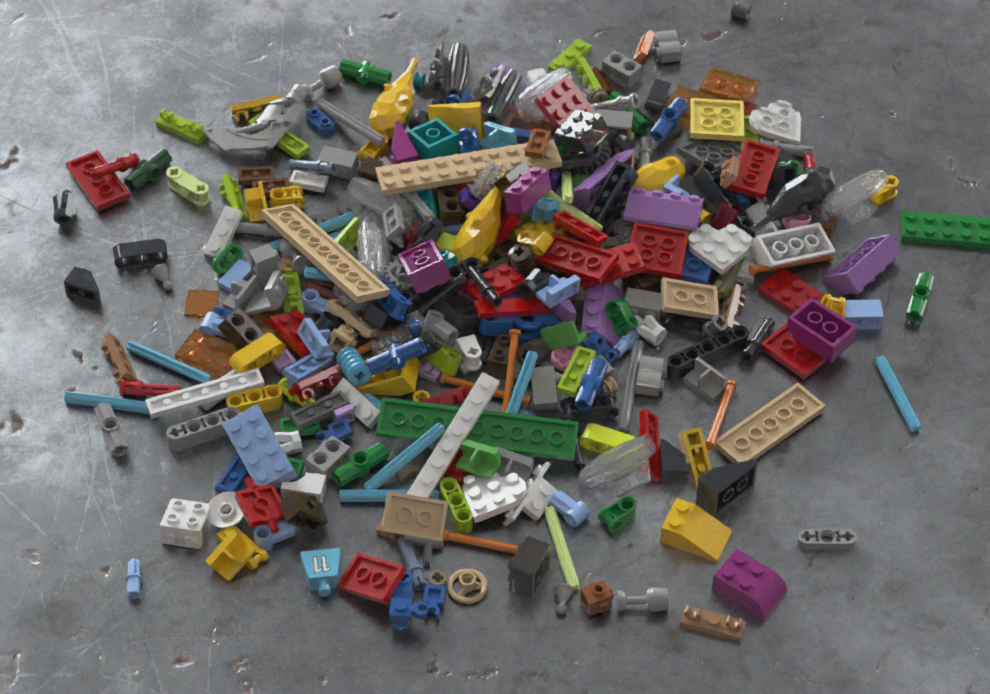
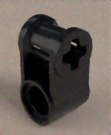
M324 311L315 326L318 330L329 329L332 332L334 328L338 329L342 324H346L341 317H336L331 312Z

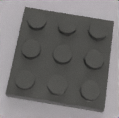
M697 139L676 147V154L691 161L699 167L703 161H710L719 172L722 171L721 166L727 159L730 160L733 156L739 159L742 147L731 141Z

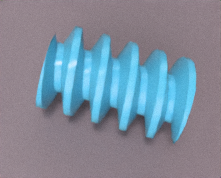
M349 346L339 351L336 363L340 366L348 381L355 386L366 384L370 380L372 373L354 347Z

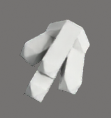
M636 315L638 327L635 329H637L640 336L654 346L660 345L667 335L666 329L652 315L645 316L644 320Z
M298 431L274 433L286 455L302 451V443Z

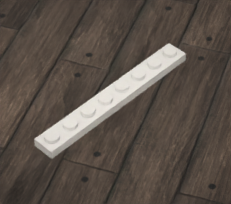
M482 372L407 494L430 498L461 448V442L467 438L500 385L499 380Z

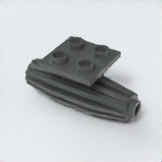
M441 42L440 47L435 50V59L431 60L429 70L431 71L427 80L430 82L429 89H433L436 79L444 78L445 96L459 94L461 99L468 83L470 68L468 47L463 43L453 44L446 58L443 56L445 42Z
M503 64L498 68L494 67L487 77L484 75L479 80V86L473 91L472 94L474 96L471 102H477L482 97L489 99L484 114V121H490L499 125L511 111L519 95L523 80L520 72L513 69L508 70L499 80L505 68Z

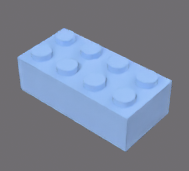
M257 404L222 424L256 485L273 484L275 489L281 487L282 482H290L298 477Z

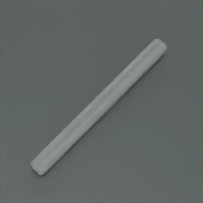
M324 99L316 102L318 109L378 146H382L383 143L385 144L384 136Z
M387 157L379 159L383 161V166L393 165ZM415 191L403 193L426 222L430 217H433V212Z
M635 340L633 342L618 423L619 431L627 432L629 429L640 359L643 352V341Z

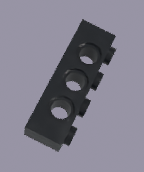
M617 160L585 213L603 226L601 232L606 234L638 178V174L631 165Z

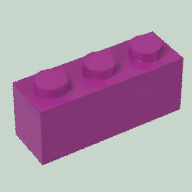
M538 166L532 167L504 191L507 212L524 214L551 190L548 169Z

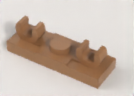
M738 284L731 288L727 297H724L720 315L727 320L728 326L725 330L740 325L734 321V318L744 306L742 302L746 297L740 294L742 287Z
M108 332L104 335L106 343H103L100 348L105 351L103 355L108 359L111 358L112 363L118 367L112 373L115 378H118L115 382L119 385L121 379L136 382L138 379L121 341Z
M690 605L684 607L680 620V627L741 642L746 626V621H743L741 618L735 619L730 615L726 616L707 610L704 611L701 608H693Z

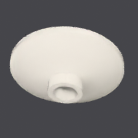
M235 492L220 493L209 502L210 511L207 518L215 527L229 528L238 524L243 519L244 515L234 498Z

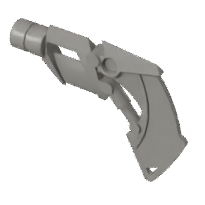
M294 85L287 97L267 103V107L261 116L255 120L257 123L251 124V126L244 128H235L234 125L206 127L203 129V133L225 152L264 148L269 150L275 146L290 128L286 127V124L292 122L302 106L300 104L306 97L307 91L301 85ZM290 107L286 114L280 115L284 108ZM263 130V131L258 132V133L253 134V135H247V134H245V133H249V132H256V131Z

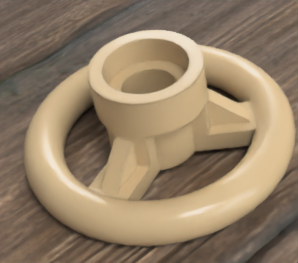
M461 569L453 573L448 579L447 591L455 601L471 604L484 598L488 591V581L477 570ZM457 578L461 585V590L458 594L453 589V583ZM472 590H481L480 593L474 597H464L467 592H471Z

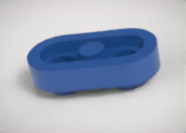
M313 108L306 112L307 123L317 132L323 135L334 132V121L323 111Z
M414 317L406 319L412 340L420 338L422 327L419 319L415 320Z

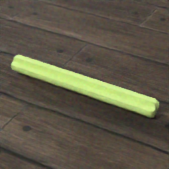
M561 170L563 202L571 204L574 198L571 171Z
M545 507L544 514L566 583L577 591L580 584L555 507Z

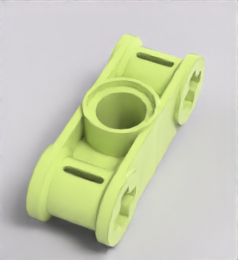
M176 166L166 170V176L169 178L167 183L169 189L199 207L207 206L210 203V197L208 196L209 187L206 183Z

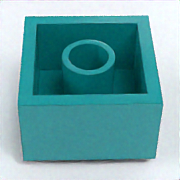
M439 118L408 131L412 145L418 156L423 160L450 156L459 152L458 134Z

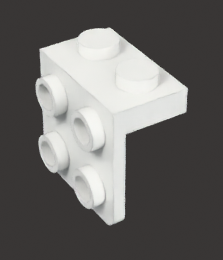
M171 499L160 523L161 543L201 549L203 545L202 528L210 511V505L201 502Z

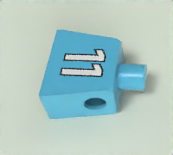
M340 548L301 552L302 569L309 589L318 590L319 596H329L331 588H337L336 585L339 582L341 567Z

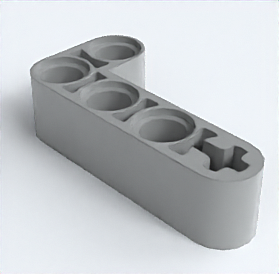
M227 407L173 425L166 431L168 447L170 450L178 452L226 436L228 434L222 424L241 412L236 407Z

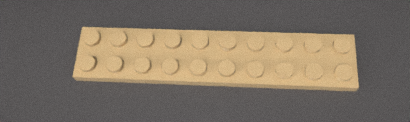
M550 139L543 159L525 157L527 143L386 165L376 167L375 169L382 195L386 196L496 178L500 176L502 170L509 172L523 161L527 163L529 168L535 166L543 169L562 167V160L554 140Z
M288 204L261 210V217L356 303L389 296L390 289L297 206Z

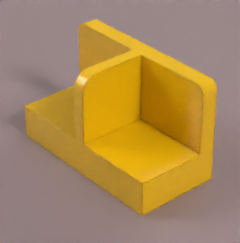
M258 181V187L244 189L250 223L260 224L267 222L261 217V210L267 209L262 181Z
M231 530L205 562L227 581H231L256 552V549L235 531Z

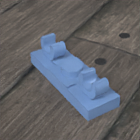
M310 354L286 367L282 373L283 376L288 378L286 385L292 388L295 383L297 384L316 375L320 371L322 372L325 368L332 365L333 358L315 359Z

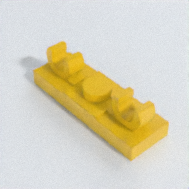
M282 94L233 104L230 105L229 111L231 116L235 115L237 123L239 122V115H243L247 121L248 113H260L267 107V103L283 97Z

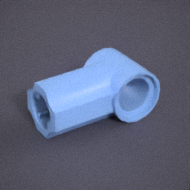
M307 289L303 292L302 300L306 313H318L321 315L324 311H331L326 307L329 300L319 296L317 290Z
M208 312L199 327L200 333L206 337H213L214 335L226 337L217 328L224 319H221L217 313Z
M557 490L554 492L549 500V505L554 506L555 510L564 516L565 521L571 527H577L591 514L585 503L582 501L575 502L562 491Z
M285 520L276 523L280 529L276 534H272L267 525L257 526L253 532L254 542L261 549L268 551L273 547V544L295 536L293 525Z

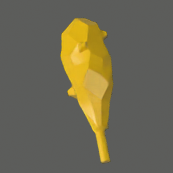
M417 58L412 59L406 73L401 75L392 84L387 83L384 85L385 91L379 95L372 106L369 117L370 127L377 133L385 134L388 140L393 138L396 121L399 120L403 125L413 105V73L419 63Z
M674 156L663 158L651 164L646 163L636 171L638 178L632 188L642 187L647 191H663L664 186L675 175L680 176L679 183L682 181L686 174L684 164ZM628 195L621 207L626 206Z
M502 170L498 179L505 175L507 171ZM496 186L472 212L466 214L467 220L455 239L453 253L458 259L457 263L470 257L478 258L481 267L488 262L487 257L495 247L501 228L502 194Z

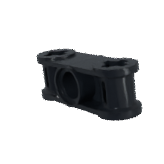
M613 393L596 395L591 410L585 412L580 411L574 405L576 397H567L560 402L564 415H576L577 422L612 419L619 414V409L615 405L616 397Z

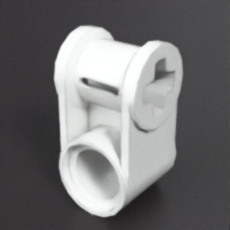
M472 334L455 339L456 351L462 355V361L466 369L470 371L479 370L482 366L480 359L482 350L476 336Z

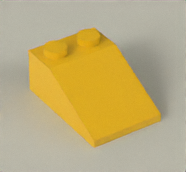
M481 102L428 105L429 121L439 118L457 134L462 128L472 129V127L476 126L478 129V140L480 141L484 138Z
M415 357L406 361V365L401 369L390 368L376 375L372 374L366 384L361 386L354 385V387L362 394L370 393L374 395L400 396L415 392L420 362Z
M676 498L661 527L660 542L718 563L732 530L696 504Z

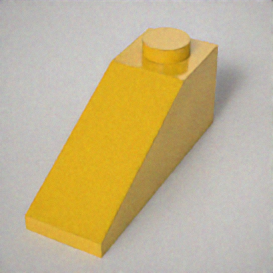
M701 427L682 431L677 435L681 452L686 456V463L690 464V475L696 489L698 487V478L703 473H707L712 469Z

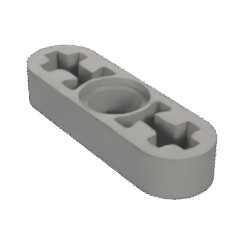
M802 529L797 536V545L805 550H850L855 547L857 541V534L851 529ZM828 536L832 541L824 542L821 538Z

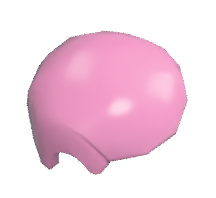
M804 214L794 217L789 216L783 218L782 223L786 229L809 225L811 215L807 217Z
M567 346L553 350L551 353L552 365L556 369L565 372L577 347L573 350L568 349Z

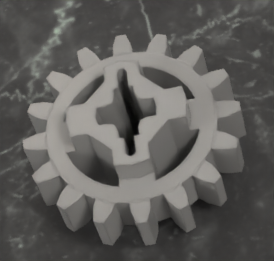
M394 260L393 263L388 262L384 266L381 277L392 283L397 290H402L412 285L401 262L398 263Z

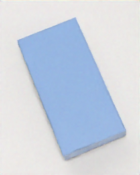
M239 259L218 281V286L232 293L231 283L233 281L240 283L242 279L246 281L251 275L250 264Z

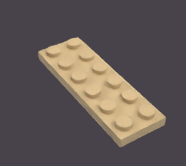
M796 383L715 440V448L733 463L757 459L825 411L826 405L802 385Z

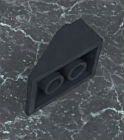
M751 459L712 468L709 472L703 473L698 478L696 505L711 516H717L755 486L758 460Z

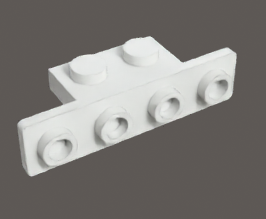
M765 196L763 200L756 198L758 202L746 209L754 224L766 216V211L770 207L769 204L766 205L765 203L767 201ZM778 220L771 221L754 233L758 236L772 233L773 231H781L779 229L781 224Z
M548 461L543 465L538 464L532 471L533 477L525 482L528 494L524 496L519 506L505 513L506 519L502 523L503 525L507 526L513 522L521 510L534 521L541 517L545 507L549 504L552 494L557 491V489L542 478L550 466Z

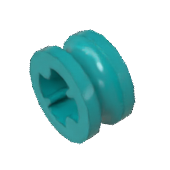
M419 72L415 73L413 87L419 86V88L423 89L426 78L424 73L421 75Z

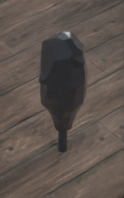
M822 166L807 167L805 172L792 178L781 188L777 198L767 209L766 216L753 224L751 230L756 232L771 221L806 214L817 205L826 202L836 187L832 169Z

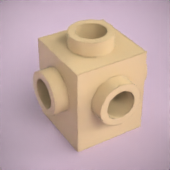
M342 324L338 329H333L329 336L331 340L328 345L337 353L348 346L355 348L358 343L356 338L359 333L354 331L352 327Z

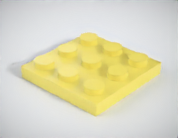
M691 98L690 138L744 141V102Z

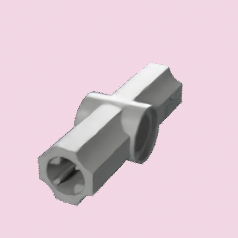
M105 402L98 404L94 408V412L112 456L120 457L125 455L129 448L120 429L119 420L115 417L110 404Z

